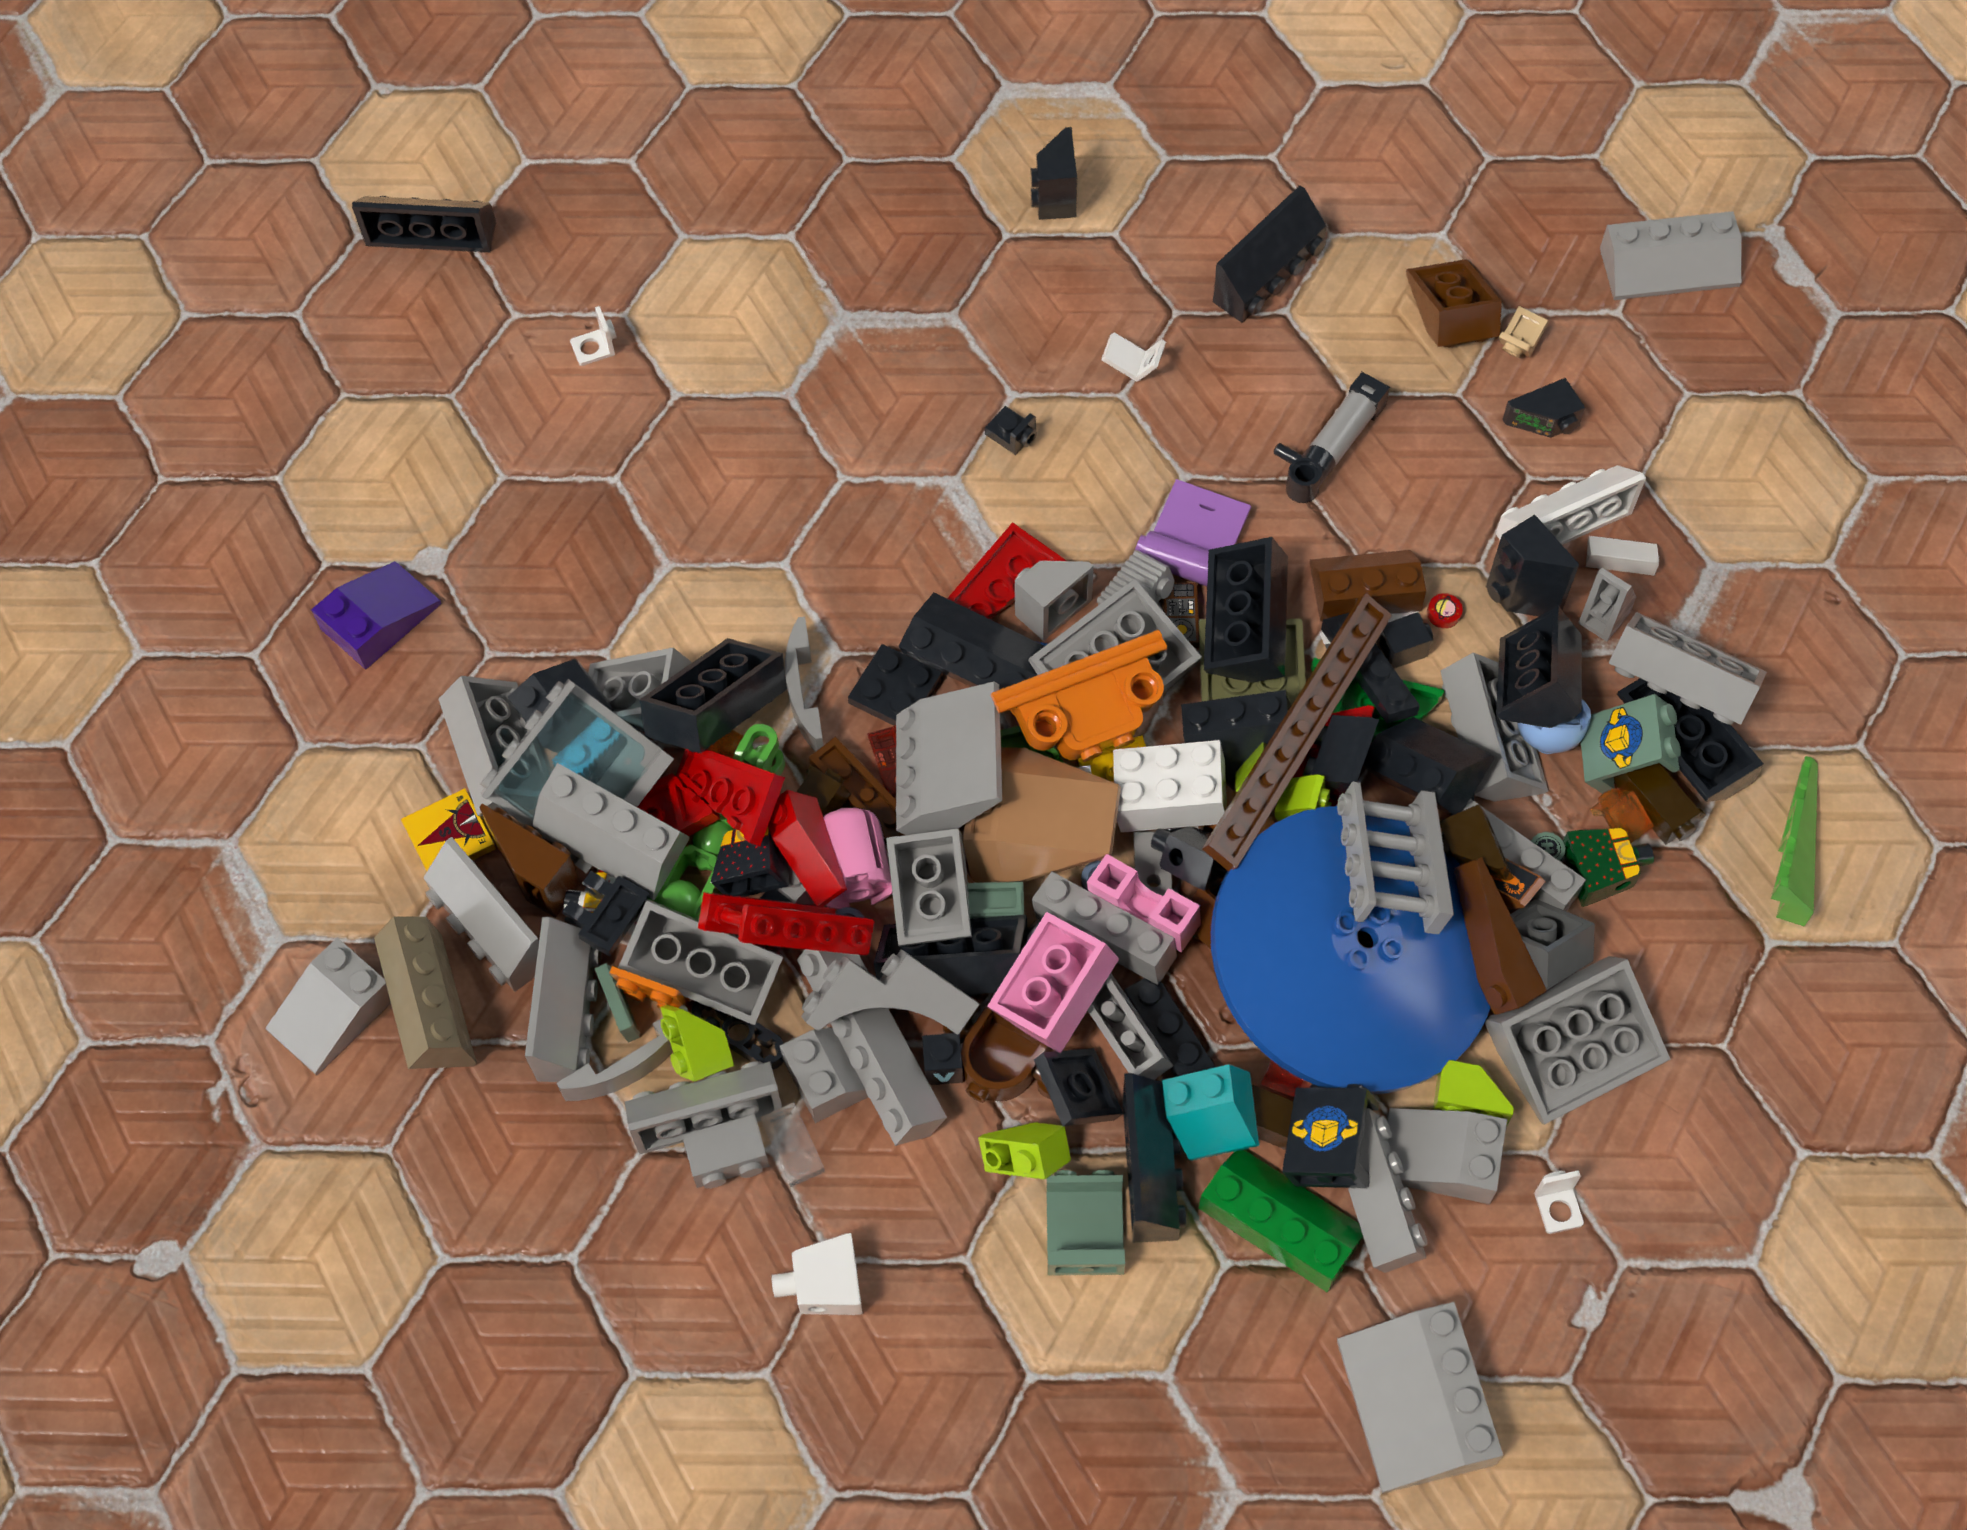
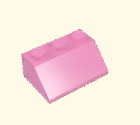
M1046 912L987 1007L1034 1039L1061 1053L1119 958L1106 943Z

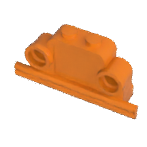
M1156 630L992 692L990 695L999 714L1010 710L1016 716L1024 737L1031 747L1045 751L1056 745L1059 753L1068 760L1082 758L1083 762L1100 756L1103 753L1102 749L1113 745L1115 749H1120L1135 741L1133 736L1143 722V713L1149 711L1159 701L1164 691L1163 680L1152 669L1147 657L1167 650V645L1160 630Z

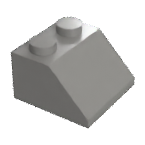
M1039 561L1032 568L1027 567L1023 569L1015 579V616L1044 641L1092 601L1094 566L1090 562Z
M824 1028L819 1031L813 1029L780 1045L783 1061L815 1123L868 1098L866 1089L857 1072L852 1067L849 1057L839 1038L835 1035L833 1028Z

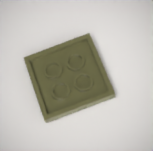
M1199 619V654L1202 656L1200 659L1201 702L1286 690L1292 706L1306 683L1302 619H1286L1285 677L1254 683L1209 674L1204 671L1206 619Z

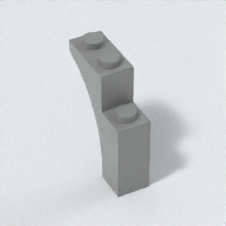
M901 949L897 955L892 954L886 960L881 969V972L884 974L881 979H878L845 955L840 961L834 960L824 973L823 978L826 981L818 993L812 991L803 1003L802 1010H804V1013L801 1017L807 1024L819 1031L830 1022L856 1011L872 1008H897L925 1015L958 1035L979 1006V1003Z

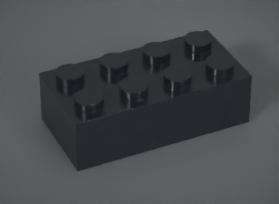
M730 638L725 639L640 699L645 736L665 744L688 749L691 752L702 753L707 750L711 745L729 734L734 728L752 717L753 714L787 690L783 653Z

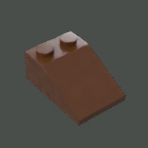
M1467 259L1406 269V276L1425 329L1438 347H1454L1459 343L1470 341L1484 342L1488 338L1500 336L1502 301Z

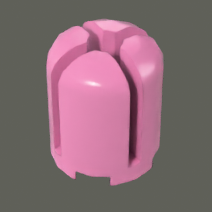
M841 808L826 814L823 818L847 890L829 902L827 907L841 909L850 907L849 903L871 899V904L874 905L892 894L889 859L881 824L875 814L859 808Z

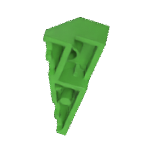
M1805 756L1802 761L1778 850L1783 852L1771 896V899L1780 902L1776 918L1801 926H1805L1814 913L1818 763L1808 756Z

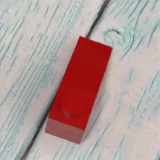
M786 790L777 799L768 828L776 846L815 905L823 908L846 891L847 887L817 798Z

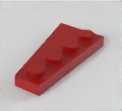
M1012 522L947 599L991 619L1015 602V579L1023 569L1027 567L1032 568L1039 561L1066 560Z
M685 749L676 776L697 796L704 798L709 803L708 806L715 812L722 814L731 827L743 833V837L749 843L761 846L777 799L780 796L785 777L708 749L702 753L691 752Z

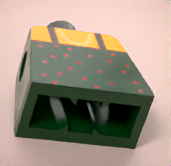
M1622 828L1568 831L1563 840L1565 845L1564 858L1567 866L1586 879L1578 896L1581 907L1591 905L1631 889L1635 886L1640 876L1639 867L1654 863V853L1651 845L1645 843L1631 846L1627 832Z

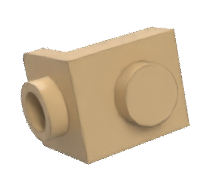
M1519 306L1505 332L1502 331L1499 336L1500 343L1504 345L1502 349L1520 358L1521 354L1530 358L1549 323L1548 320Z

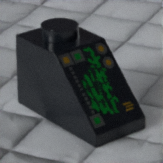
M1563 378L1508 401L1502 420L1505 425L1552 438L1561 433L1569 434L1575 431L1580 426L1586 407L1567 379Z

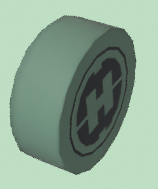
M1550 832L1538 833L1531 840V842L1560 862L1565 855V845L1559 836Z

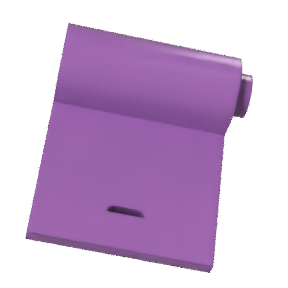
M1176 479L1154 531L1150 530L1147 536L1141 535L1135 550L1169 566L1173 575L1207 587L1209 549L1237 543L1251 510V505Z

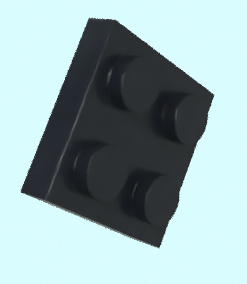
M881 644L849 694L848 704L896 727L897 714L918 700L932 696L942 680V672Z
M1094 1048L1065 1050L1061 1053L1057 1051L1043 1052L1034 1059L1062 1126L1114 1121L1123 1114Z

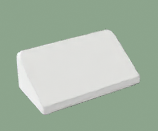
M1596 536L1588 537L1586 567L1598 569L1602 567L1606 570L1655 575L1659 566L1657 544Z

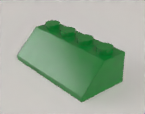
M1244 1149L1234 1151L1220 1166L1200 1197L1198 1209L1327 1293L1363 1239V1233L1358 1222L1305 1188L1295 1187L1285 1175Z

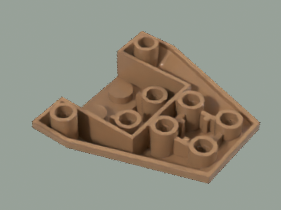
M1001 747L1002 801L967 822L964 828L963 844L970 876L975 883L1026 882L1047 876L1051 871L1057 873L1101 860L1106 854L1112 856L1121 792L1119 784L1026 748Z

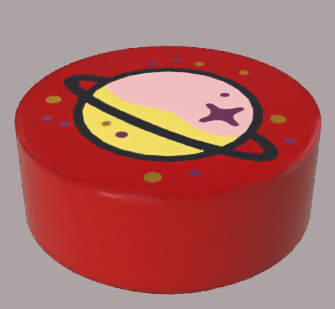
M1448 593L1437 594L1429 602L1427 617L1434 626L1448 629L1454 627L1459 622L1463 607L1460 600L1454 595Z

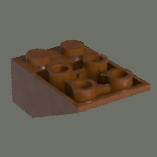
M482 803L479 809L490 834L528 902L556 918L564 907L567 890L576 891L581 885L576 873V867L570 858V851L558 842H553L551 845L541 839V834L527 824L521 827L514 823L513 818L503 809L495 807L493 810Z

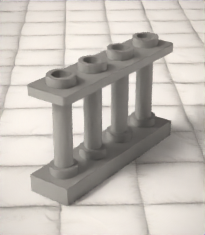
M1352 782L1345 794L1340 795L1337 811L1342 816L1341 842L1346 847L1345 873L1350 878L1349 904L1353 907L1355 921L1364 922L1374 907L1419 913L1420 917H1423L1425 933L1439 934L1454 913L1435 792L1421 790L1414 802L1405 807L1365 801L1362 798L1360 782ZM1365 815L1405 821L1410 828L1411 837L1367 830ZM1369 845L1410 851V854L1414 856L1415 867L1371 861ZM1373 876L1412 881L1418 886L1420 898L1375 892Z

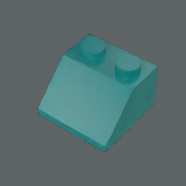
M1228 1064L1162 1080L1167 1119L1189 1160L1194 1161L1259 1146L1249 1071Z

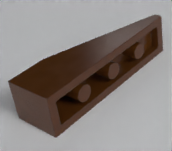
M1480 857L1458 865L1453 870L1478 983L1494 1015L1522 1007L1546 992L1547 989L1483 858Z

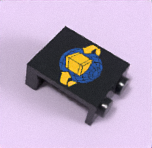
M1312 1084L1310 1088L1295 1089L1282 1173L1295 1187L1367 1188L1369 1173L1359 1163L1364 1123L1368 1108L1376 1111L1379 1110V1102L1366 1087L1357 1084H1348L1347 1088H1323Z

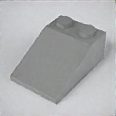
M668 648L591 663L588 675L613 707V713L629 725H634L641 732H644L640 699L692 662L675 648Z
M957 828L886 838L898 946L972 937L963 836L960 830Z
M336 938L309 964L265 1029L317 1076L391 1004L385 979L339 938Z
M1389 1109L1387 1122L1392 1137L1388 1138L1391 1151H1395L1401 1160L1404 1172L1399 1175L1404 1187L1490 1205L1497 1192L1507 1119L1467 1111Z

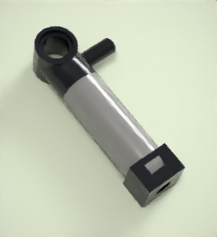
M1361 372L1350 386L1347 398L1303 455L1282 443H1278L1275 446L1274 455L1291 464L1286 482V493L1290 499L1298 503H1308L1317 497L1321 484L1370 420L1375 421L1385 408L1390 390L1388 385ZM1299 479H1305V480H1308V482H1303V481H1300Z

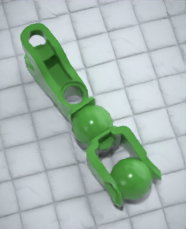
M765 724L751 726L739 743L733 759L780 776L785 768V759L782 751L778 749L779 741L775 730ZM766 736L769 739L767 745H759L755 750L753 749L752 744L756 738ZM773 759L776 760L774 766H772ZM718 813L720 816L719 820L694 833L693 845L689 844L688 847H684L658 895L652 901L699 920L703 893L721 894L711 883V877L724 834L730 830H735L726 822L727 819L722 814ZM688 866H697L700 870L712 871L702 893L690 881L679 880Z

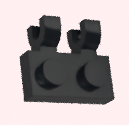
M590 871L583 881V885L586 886L585 893L596 899H602L594 912L591 913L570 900L562 912L566 915L564 919L566 923L581 928V931L578 933L580 940L611 956L643 910L646 900L650 899V893L621 876H618L612 884L593 871Z

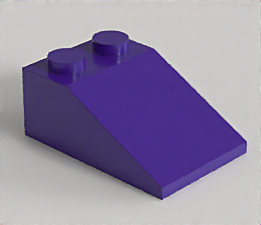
M394 561L337 587L313 607L311 611L320 629L366 670L442 603L434 594Z

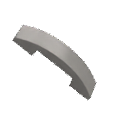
M804 616L798 617L789 636L785 657V675L794 719L804 739L816 752L824 746L818 707L804 709L798 667L799 664L812 663Z
M684 1004L679 1007L680 1009L689 1012ZM661 1019L653 1023L657 1035L655 1039L597 1075L588 1063L557 1082L556 1084L565 1101L593 1099L616 1092L640 1080L663 1063L672 1054L673 1050L670 1040L665 1037L662 1031Z

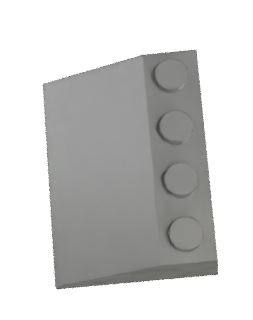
M1134 578L1031 656L1029 662L1037 675H1040L1137 637L1160 630L1167 645V650L1147 658L1152 669L1163 680L1164 693L1190 673L1202 656Z
M990 682L923 698L896 715V831L904 835L957 829L1002 801L1000 714L990 695L992 692L999 690V684Z
M1608 956L1572 974L1522 1007L1497 1015L1493 1014L1485 1020V1025L1499 1056L1541 1124L1544 1125L1671 1060L1629 961L1624 958Z
M1454 1302L1418 1310L1337 1339L1382 1494L1496 1466L1503 1457Z

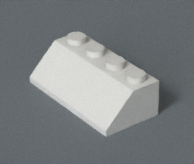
M1618 465L1608 470H1597L1583 481L1578 483L1570 482L1564 485L1558 492L1549 496L1546 494L1540 495L1524 507H1513L1507 510L1500 518L1496 535L1500 540L1502 534L1535 514L1563 545L1631 515L1646 477L1641 472Z

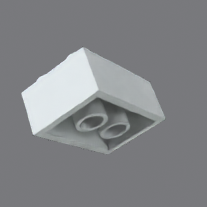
M1220 740L1113 750L1114 783L1121 786L1117 814L1120 832L1218 824L1227 809L1225 760Z

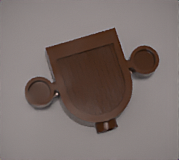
M988 1004L974 1025L971 1018L967 1021L959 1034L960 1044L963 1043L961 1050L962 1072L968 1085L966 1093L970 1097L981 1103H984L986 1099L991 1101L1011 1100L1021 1095L1030 1086L1032 1081L1036 1079L1039 1093L1045 1098L1051 1099L1034 1059L1043 1052H1052V1048L1034 1039L987 1007ZM943 1025L944 1034L954 1033Z

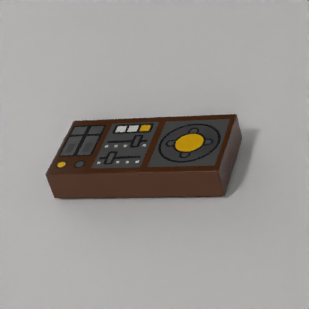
M1174 583L1170 595L1163 599V612L1194 648H1199L1197 583Z

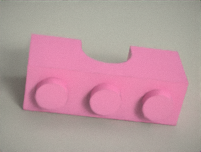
M1108 854L1105 855L1087 881L1089 892L1174 937L1176 950L1181 953L1201 925L1200 906L1169 888L1163 896L1153 892L1139 880L1137 870Z

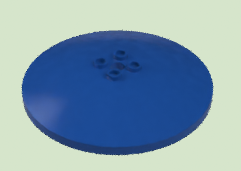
M1337 806L1305 810L1284 818L1260 833L1252 842L1238 867L1228 871L1222 881L1216 897L1211 923V953L1214 971L1222 995L1235 1020L1249 1039L1277 1065L1311 1084L1323 1088H1347L1348 1084H1357L1366 1087L1373 1095L1400 1091L1423 1083L1440 1073L1449 1060L1456 1061L1468 1049L1479 1034L1491 1008L1478 983L1453 868L1460 864L1452 855L1447 856L1444 852L1454 915L1439 934L1425 933L1423 917H1420L1419 913L1374 907L1364 922H1356L1353 907L1349 904L1351 886L1350 878L1345 873L1346 847L1341 842L1342 816L1338 814ZM1365 815L1367 830L1411 837L1410 828L1405 821ZM1369 845L1371 861L1415 867L1414 856L1410 854V851ZM1373 876L1375 892L1420 898L1418 886L1412 881ZM1358 931H1365L1370 934L1373 939L1372 948H1365L1360 945L1357 940Z

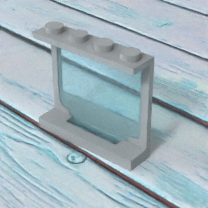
M568 679L565 684L558 681L546 697L550 703L542 713L536 710L524 725L529 731L519 742L514 738L502 754L506 760L499 770L492 767L482 779L480 785L484 789L481 792V796L486 800L490 799L523 825L527 824L532 827L539 794L556 764L559 763L637 807L674 758ZM542 837V839L552 845V842ZM571 854L570 858L574 864L587 873L592 865Z

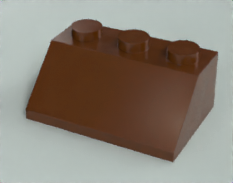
M1411 550L1310 559L1309 564L1320 621L1351 612L1358 599L1366 593L1390 614L1420 612L1422 610L1427 590L1421 561Z

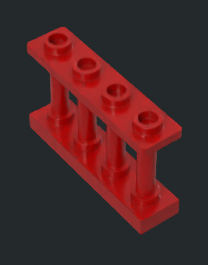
M704 892L698 929L738 934L740 942L867 956L870 951L874 920L835 914L836 908L827 906L820 908L812 904Z

